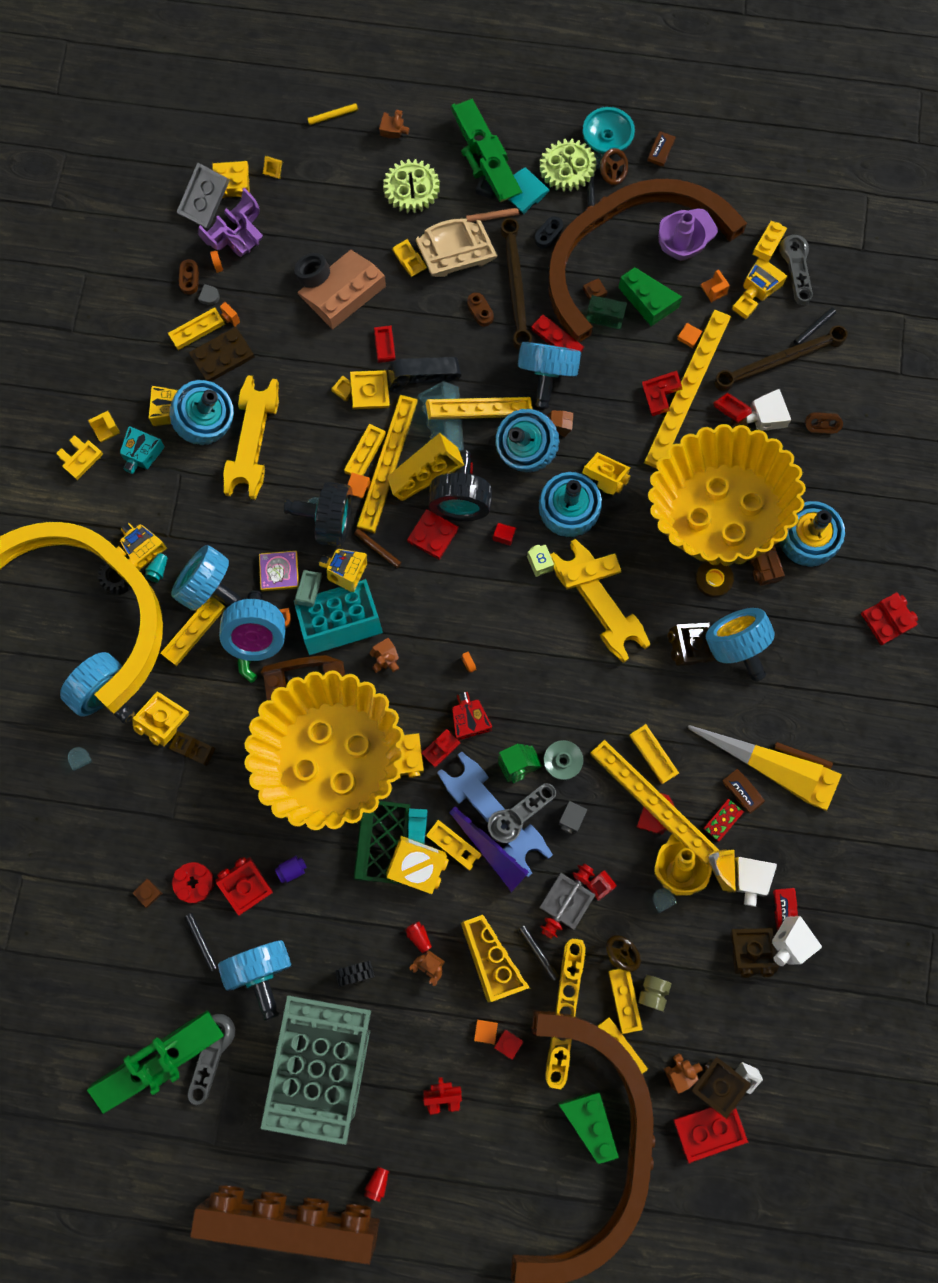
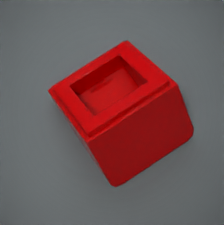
M498 523L493 535V541L511 546L516 528Z
M604 870L586 886L595 894L596 899L599 901L617 885Z

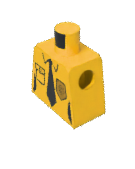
M152 386L149 420L153 426L171 424L169 417L170 405L178 390Z

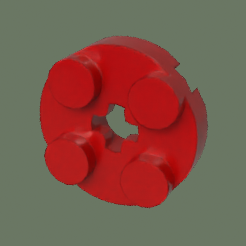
M191 862L184 864L175 871L172 886L174 893L180 900L187 903H199L205 900L212 891L214 878L212 872L206 866ZM192 877H194V880H198V884H195L193 889L192 886L188 885Z

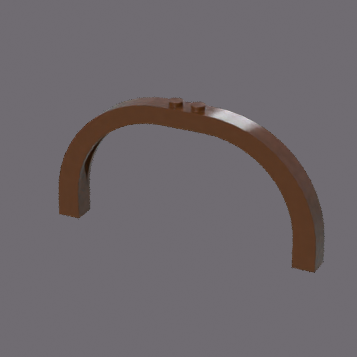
M651 179L625 186L608 197H603L594 206H589L585 212L567 226L557 241L552 253L548 280L549 296L554 313L564 330L577 342L581 343L591 336L593 326L579 311L569 294L565 278L566 264L573 249L586 235L628 208L649 202H671L693 210L698 208L704 209L709 213L717 228L730 242L744 233L747 222L722 197L707 188L691 182L677 179Z
M533 1011L532 1033L536 1036L573 1039L588 1044L601 1052L612 1063L621 1077L630 1104L631 1128L626 1183L620 1202L606 1225L590 1240L564 1253L549 1256L512 1255L510 1278L513 1283H567L590 1274L612 1258L625 1244L640 1219L648 1194L650 1170H653L654 1166L653 1157H651L652 1148L655 1147L653 1110L648 1087L637 1063L614 1037L593 1023L576 1016L557 1012Z

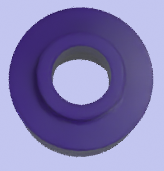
M294 856L279 864L275 871L280 881L284 883L305 874L304 869L307 867L302 857L298 859L297 856Z

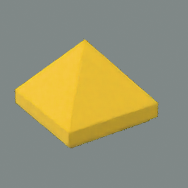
M265 156L263 174L279 179L282 161Z

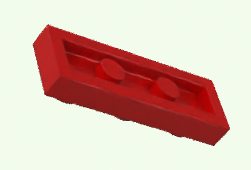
M542 315L531 326V330L549 345L575 349L580 352L584 349L583 345L545 315Z

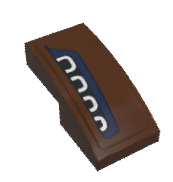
M660 131L647 161L664 167L676 137Z
M738 769L722 780L723 784L749 814L765 803L760 793Z

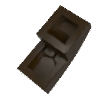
M177 731L169 747L170 750L205 766L208 765L216 749Z

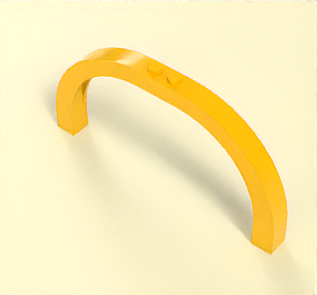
M37 523L12 530L0 536V569L16 557L31 550L45 546L68 545L83 548L96 554L133 588L140 608V629L136 644L123 667L94 694L114 714L139 690L149 676L157 660L163 635L162 613L158 599L145 577L136 568L138 564L131 557L127 559L125 557L126 553L119 546L115 548L98 533L71 523Z

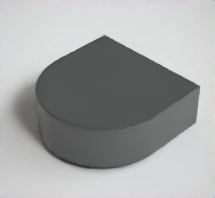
M204 284L198 300L206 305H214L219 301L220 296L215 287Z

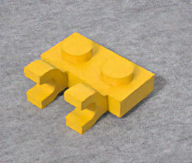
M74 435L69 441L78 451L71 457L61 448L56 454L65 462L62 467L78 480L103 453L89 440L84 444Z

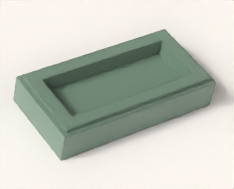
M303 570L295 597V604L314 607L322 573Z

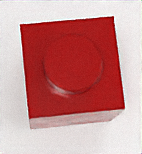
M504 1029L494 1048L510 1059H513L523 1040Z

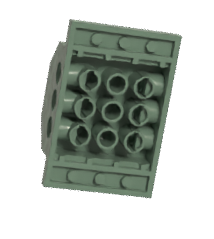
M287 996L261 1129L347 1144L351 1120L355 1117L370 1036L368 1026L371 1010Z

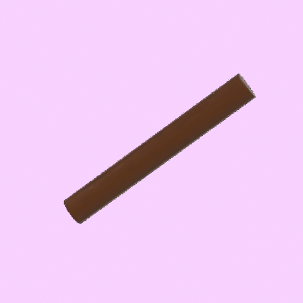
M360 529L354 532L355 536L393 566L398 568L402 562Z
M779 742L775 743V750L823 765V767L828 769L832 768L833 762Z

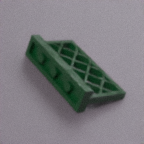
M379 801L378 806H383L388 813L378 819L374 811L372 813L363 812V816L360 819L353 880L402 884L387 878L385 871L388 870V867L383 870L376 860L385 854L391 861L392 858L387 852L395 845L397 846L399 840L396 841L390 834V831L397 825L403 831V837L407 838L410 804ZM396 808H405V817L398 821L392 814V811ZM387 815H390L396 822L389 830L381 822ZM377 823L385 831L378 839L372 834V827ZM386 834L394 842L387 850L379 843V840ZM375 843L383 851L376 859L369 853L370 847ZM374 863L381 873L376 877L367 876V869ZM382 874L385 876V878H378Z

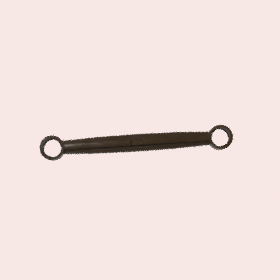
M506 218L501 223V235L506 238L510 291L516 326L513 344L517 350H520L521 344L516 339L524 336L531 343L532 335L526 330L522 276L516 242L519 224L513 218ZM511 225L515 227L516 230L513 232H507L506 230H504V227Z
M836 325L831 328L828 335L783 350L734 372L722 370L716 376L715 387L725 392L732 388L734 382L776 368L828 345L839 347L845 342L848 332L843 326ZM836 332L841 334L843 339H835L832 336V333ZM726 377L731 383L728 385L721 384L719 378Z

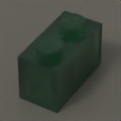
M592 295L586 319L590 323L621 329L627 303Z

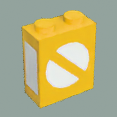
M400 836L386 876L391 880L432 894L434 889H438L441 878L439 876L441 871H445L448 859H446V852Z

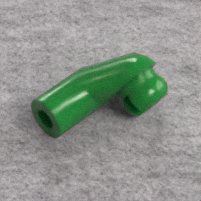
M238 659L239 673L250 683H253L257 679V675L249 669L251 661Z

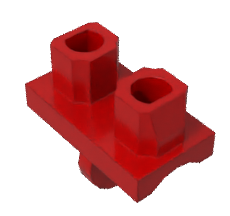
M446 729L422 752V755L436 768L461 743Z
M438 1077L439 1084L431 1085V1090L424 1091V1106H427L429 1114H438L440 1112V1104L448 1103V1110L451 1112L460 1110V1101H462L461 1086L452 1087V1082L443 1083V1077Z

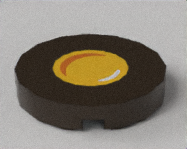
M707 561L698 568L695 580L698 589L704 595L717 597L725 595L731 589L734 576L729 566H724L722 563L712 565Z

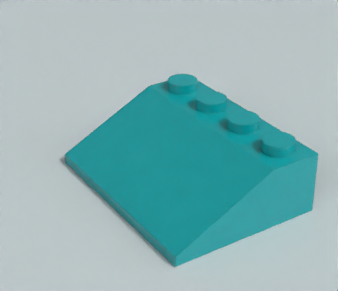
M366 579L359 581L354 592L338 587L318 593L314 607L295 604L309 655L383 633Z

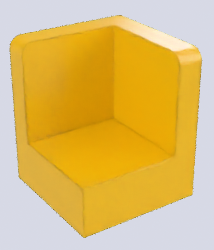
M108 411L88 420L100 442L120 433Z

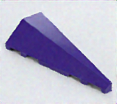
M454 807L450 811L452 817L512 893L528 875L529 871L521 867L501 846L483 830L478 829L457 807Z

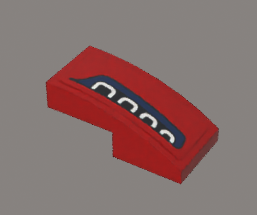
M795 888L773 890L777 931L786 917L798 916Z

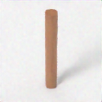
M518 208L468 215L466 219L467 222L490 220L519 215Z

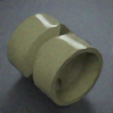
M646 975L643 983L645 991H641L638 1003L664 1012L667 1001L664 997L669 995L672 983Z

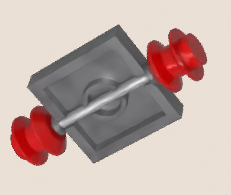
M584 863L582 866L577 865L580 869L578 873L573 872L575 881L560 873L540 906L542 910L553 916V919L545 918L546 926H540L543 929L541 933L550 939L553 936L557 938L556 931L562 930L561 924L558 923L560 921L574 930L595 894L582 887V884H590L588 880L590 876H595L592 873L593 869Z

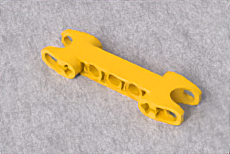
M248 375L240 390L238 401L239 409L246 411L236 460H227L223 472L225 496H231L236 485L246 483L249 485L250 499L256 500L259 490L263 485L265 466L257 463L267 414L277 413L279 383L277 379H272L266 390L256 391L254 390L253 376Z
M576 539L572 540L570 544L575 554L573 560L563 561L554 552L550 554L556 576L564 586L565 584L560 573L562 569L595 560L589 550ZM599 580L576 587L606 629L605 632L600 634L602 641L609 651L621 662L625 663L629 659L624 648L625 641L634 640L644 649L650 646L644 628L637 617L631 614L625 618Z
M572 938L565 945L555 1010L557 1013H560L562 1007L567 1006L571 1010L570 1015L575 1016L585 957V944L583 940ZM572 944H576L579 947L578 955H573L570 952ZM573 966V969H576L575 973L570 974L568 968ZM567 985L572 986L574 989V994L571 997H566L563 994V989ZM551 1037L545 1074L550 1088L562 1089L566 1083L572 1039L560 1040L558 1037ZM560 1051L563 1057H560L558 1060L555 1057V1053L557 1054ZM557 1071L560 1072V1080L552 1082L551 1074Z

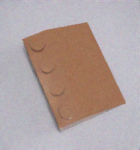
M350 250L330 266V275L323 284L312 288L303 287L297 293L334 329L386 287L385 275L373 263Z

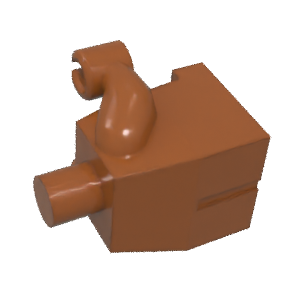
M396 110L394 117H390L389 113H383L379 128L380 136L401 138L402 133L409 134L410 128L405 127L404 121L401 119L402 111Z
M556 410L548 413L547 417L553 421L558 433L566 437L572 430L573 413Z
M389 638L372 647L370 655L372 657L375 656L377 659V663L373 666L375 673L379 672L382 669L381 667L385 669L390 667L392 672L399 669L396 664L399 657L395 646Z
M428 950L425 955L417 957L409 969L413 970L414 973L418 969L424 973L426 971V974L431 977L429 983H432V986H436L442 976V966L445 961Z
M681 1054L673 1057L676 1063L675 1067L664 1069L671 1088L678 1094L689 1089L698 1081L697 1073L703 1071L699 1063L692 1066L688 1060L683 1061Z

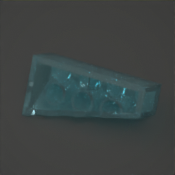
M444 381L418 394L419 399L423 401L422 410L426 415L425 402L427 399H460L459 387ZM429 419L426 422L427 428H430L432 433L430 435L431 439L441 433L456 445L459 451L464 450L461 419Z

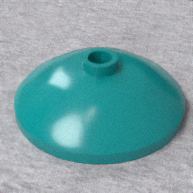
M603 107L594 110L587 116L583 124V137L586 143L593 150L603 154L612 148H617L621 151L625 150L632 143L635 134V127L631 117L624 111L614 107Z

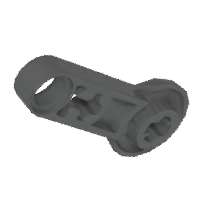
M792 234L786 236L781 241L779 251L788 264L795 301L799 305H807L813 296L806 263L809 245L802 236ZM791 247L797 248V251L791 250ZM798 278H800L803 281L802 287H800L801 282L800 280H797ZM806 293L808 299H801L799 294Z
M543 784L512 809L493 813L487 825L491 837L500 843L514 841L519 836L523 824L556 796L555 788L551 784ZM547 789L551 793V797H544L541 791ZM538 798L537 804L530 807V802L532 803ZM505 823L508 827L503 830L501 825Z
M224 1014L211 1015L216 1024L222 1027L220 1030H223L224 1037L200 1053L188 1091V1100L194 1105L202 1104L207 1100L221 1054L235 1037L234 1023ZM205 1067L208 1068L207 1072L210 1073V1076L205 1077L203 1084L207 1083V1087L200 1084L196 1085V1081L201 1082L203 1077L200 1071L204 1070ZM196 1088H200L204 1093L200 1101H196L193 1098V1091Z

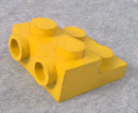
M247 161L213 163V171L230 179L222 198L242 197L243 188H246L249 192Z
M598 452L585 465L582 472L590 479L599 481L597 488L612 495L615 492L620 493L623 486H626L630 479V475H628L630 467Z
M157 691L132 718L133 729L139 735L146 734L149 736L153 744L165 746L177 733V728L189 716V711Z
M419 733L404 735L403 741L399 744L403 747L405 753L404 759L398 763L401 771L400 776L408 775L409 778L419 777L420 773H424Z

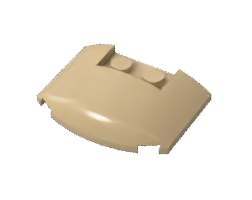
M467 219L443 221L429 227L420 238L419 236L416 238V243L431 276L443 277L447 276L448 273L479 265L481 267L497 258L490 239L479 220L476 221V224L467 222Z

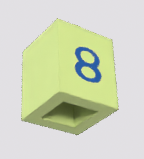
M536 545L530 548L527 558L535 576L553 571L554 563L546 545Z

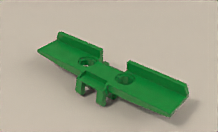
M473 98L457 105L455 103L452 104L451 111L468 143V146L464 147L461 153L463 156H466L474 171V178L485 176L499 202L522 194V190L507 164L508 157L497 135L491 134ZM481 135L483 140L477 141L474 137ZM474 153H477L478 156H482V158L480 159V167L478 166L473 156Z
M206 1010L162 1040L156 1037L145 1048L131 1057L129 1055L125 1057L124 1064L92 1083L87 1091L103 1114L149 1085L151 1087L150 1092L154 1095L159 1092L160 1085L170 1079L173 1083L179 1079L177 1067L224 1037V1034L209 1011ZM176 1048L179 1055L177 1057H170L167 1050ZM155 1050L159 1052L158 1054L148 1059L141 1065L139 1064L138 1061L145 1058ZM132 1075L138 1076L141 1080H135Z

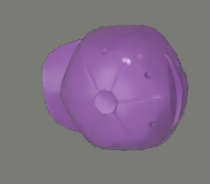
M704 209L680 210L661 220L658 234L659 243L662 250L669 256L680 261L686 260L702 252L706 244L716 236L718 228L709 213Z

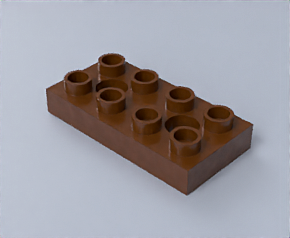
M227 1185L219 1186L218 1192H212L209 1198L195 1208L190 1238L370 1264L376 1247L380 1220L370 1218L372 1208L364 1205L347 1204L345 1212L336 1213L328 1211L329 1202L323 1199L304 1198L303 1205L298 1207L285 1205L287 1198L285 1194L261 1192L260 1199L249 1200L243 1199L245 1189Z

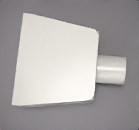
M780 389L754 400L750 406L752 413L746 417L747 424L755 422L757 429L761 431L787 428L791 421Z
M742 857L735 858V887L737 892L745 893L744 905L756 907L757 896L768 895L777 864Z
M801 916L786 917L772 940V944L778 951L774 961L780 966H784L786 963L802 964L822 947Z

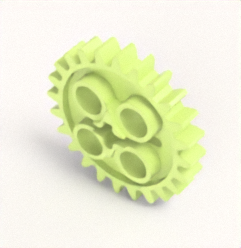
M564 139L562 144L558 140L557 146L551 144V149L546 148V153H542V159H540V172L542 178H545V183L549 182L550 187L556 185V190L562 187L563 192L566 188H569L571 192L572 187L579 190V185L585 187V181L590 182V177H594V171H596L594 152H591V147L586 148V143L580 145V140L574 143L573 139H571L570 143H567V140Z
M408 159L406 164L401 160L400 166L395 163V169L389 168V173L385 174L386 179L383 180L385 198H388L389 204L393 203L394 208L399 206L400 211L406 208L407 213L410 209H413V212L416 213L417 208L422 212L423 206L429 208V203L434 204V198L437 199L440 192V181L438 180V174H435V169H430V164L424 166L423 161L418 164L416 159L413 163ZM409 173L412 174L414 199L411 198Z

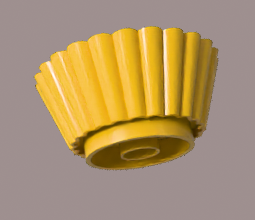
M721 424L714 430L709 427H703L699 429L696 435L687 434L683 436L680 444L669 446L667 456L657 461L658 471L654 472L650 477L653 488L648 492V498L653 503L651 514L658 520L659 530L669 537V541L700 561H708L712 565L722 563L724 566H730L734 562L742 564L771 550L774 545L784 540L788 535V530L798 523L797 514L804 507V501L801 496L806 490L805 484L799 480L802 476V469L798 465L793 464L794 455L788 450H782L783 446L779 440L774 438L768 439L764 431L754 430L751 432L744 425H738L732 429L727 424Z
M334 670L328 671L324 675L319 672H311L306 675L305 679L295 677L288 682L286 688L278 687L272 692L271 700H267L259 706V716L252 719L249 726L252 735L248 736L245 741V749L250 753L245 759V767L248 771L252 772L249 778L251 787L255 790H260L258 794L260 802L267 806L272 805L271 810L276 817H288V821L293 826H302L306 823L312 830H320L324 825L331 829H338L345 821L348 823L358 822L362 818L363 812L372 813L379 805V799L387 798L392 791L391 782L396 781L400 776L401 771L398 763L404 759L405 755L403 747L399 745L404 739V732L400 727L396 726L399 717L395 710L388 708V698L384 694H376L375 686L372 683H360L358 677L354 674H347L342 677L339 672Z

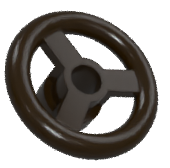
M620 935L611 936L607 940V954L610 962L615 967L627 972H634L640 967L641 957L639 951L630 940ZM616 941L623 943L620 949L613 948L612 944ZM628 949L632 951L635 962L630 958Z

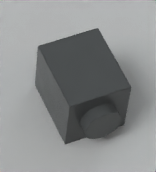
M569 801L558 824L562 826L561 830L572 834V832L577 833L588 809Z

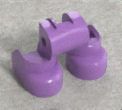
M243 188L242 199L239 204L231 211L227 208L224 211L225 215L233 223H237L239 227L233 231L217 216L216 222L207 232L201 225L199 226V237L208 246H212L216 250H220L228 244L240 257L245 253L249 254L250 249L254 245L258 246L259 241L263 238V235L252 224L260 211L256 199L246 188Z

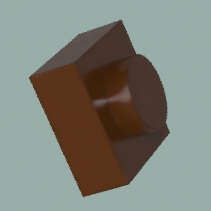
M599 278L583 285V290L591 303L607 296V291Z
M146 879L133 892L135 897L146 908L163 894L150 879Z

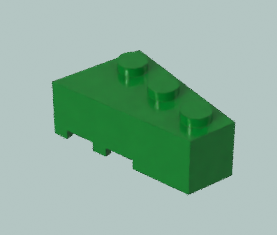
M635 267L620 278L618 288L650 326H653L680 306L682 296Z
M516 744L499 752L498 764L508 783H518L524 779L526 774L543 767L533 746Z
M598 1091L558 1102L598 1164L619 1158Z

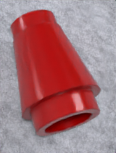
M419 921L405 929L407 932L406 936L421 953L426 952L432 947L424 925L420 924Z
M377 1167L364 1189L366 1190L364 1196L380 1202L381 1198H384L389 1171Z

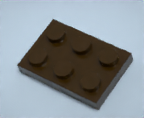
M237 327L189 352L201 374L209 382L255 358Z

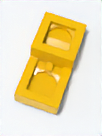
M408 239L392 248V251L411 277L427 269L419 253L415 252Z

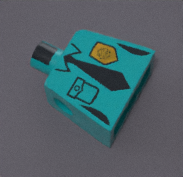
M129 426L120 450L121 456L127 461L123 469L131 474H134L137 466L148 469L165 447L161 439Z

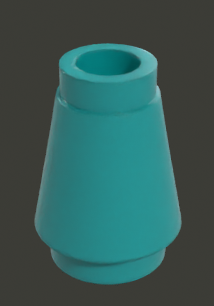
M158 553L145 569V577L148 580L158 583L163 578L168 559L167 556Z

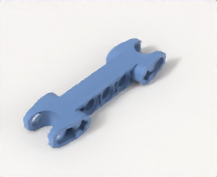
M461 751L458 754V758L465 768L461 776L451 777L442 769L437 774L443 781L448 793L457 803L460 804L467 798L488 822L493 813L505 809L483 785L489 778L478 763ZM505 823L501 825L503 830L508 827ZM531 824L524 830L521 829L519 836L514 841L506 843L507 845L502 848L521 867L529 871L527 877L532 874L525 862L527 852L537 850L547 859L553 855L543 837Z

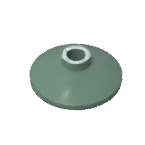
M564 740L557 741L546 750L544 765L548 773L553 777L561 780L571 779L580 772L583 766V755L579 747L574 743ZM565 758L567 763L563 765L559 760Z

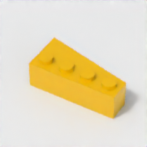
M439 433L389 474L387 478L392 494L401 501H404L430 486L431 481L435 477L452 473L464 466L458 447Z
M483 915L461 923L487 1002H493L530 988Z

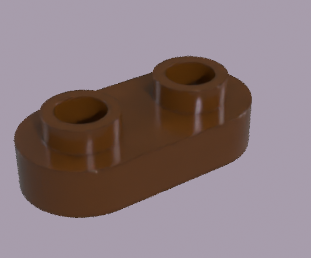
M187 259L180 264L179 286L184 294L191 295L198 290L199 268L194 260Z
M470 294L467 299V306L479 325L489 326L494 319L492 309L482 294Z
M814 412L806 417L805 425L810 432L834 434L842 429L843 421L838 414ZM813 419H817L816 423H811ZM832 420H835L834 424H829Z

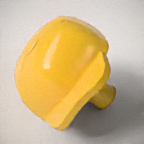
M671 834L667 843L660 848L655 864V875L659 882L671 893L680 896L692 895L705 889L712 871L710 862L706 866L703 865L695 857L694 852L686 848L673 834Z

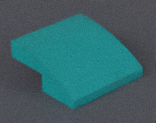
M524 167L514 174L522 194L508 200L525 214L535 202L538 204L550 190Z

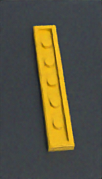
M530 397L427 399L425 402L428 420L506 417L513 411L520 409H533Z

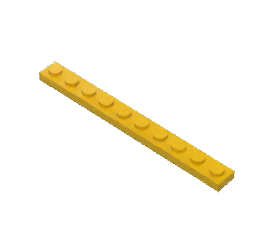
M714 309L681 381L682 390L676 392L669 407L670 411L667 412L645 459V464L657 469V461L667 456V449L673 445L731 316Z

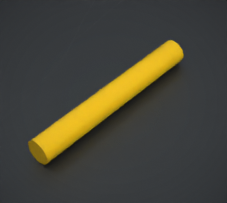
M355 103L307 118L309 125L357 111L358 107Z

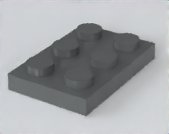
M197 162L177 213L209 229L230 179Z

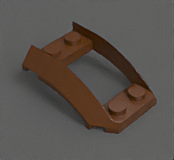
M322 655L292 659L263 666L261 674L264 675L267 700H271L272 692L278 687L286 688L285 671L323 665L324 674L334 670L343 677L345 676L343 661Z

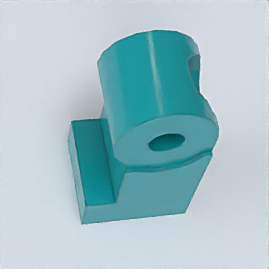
M409 809L408 838L425 844L427 809Z

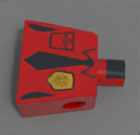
M468 692L458 694L459 705L452 707L456 739L463 740L492 731V725L480 701L474 700L470 702Z

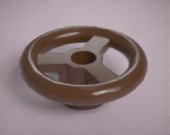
M617 148L606 151L600 164L601 175L610 185L621 183L628 171L627 157L623 151ZM611 154H617L621 157V159L618 161H613L609 158V156ZM623 165L622 173L620 177L616 179L617 171L619 167Z

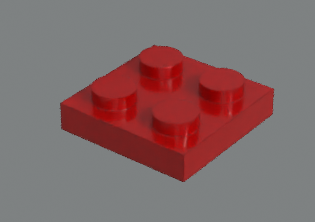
M426 509L407 541L440 560L459 527Z

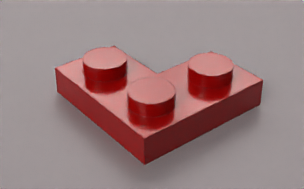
M677 371L642 382L652 416L670 411L665 395L682 390V384Z

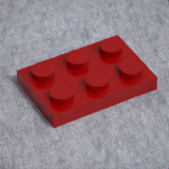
M712 1107L673 1119L688 1163L748 1143L736 1108L728 1119L724 1118Z

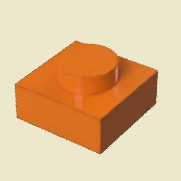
M224 302L220 306L221 316L227 323L231 322L236 326L240 323L238 314Z

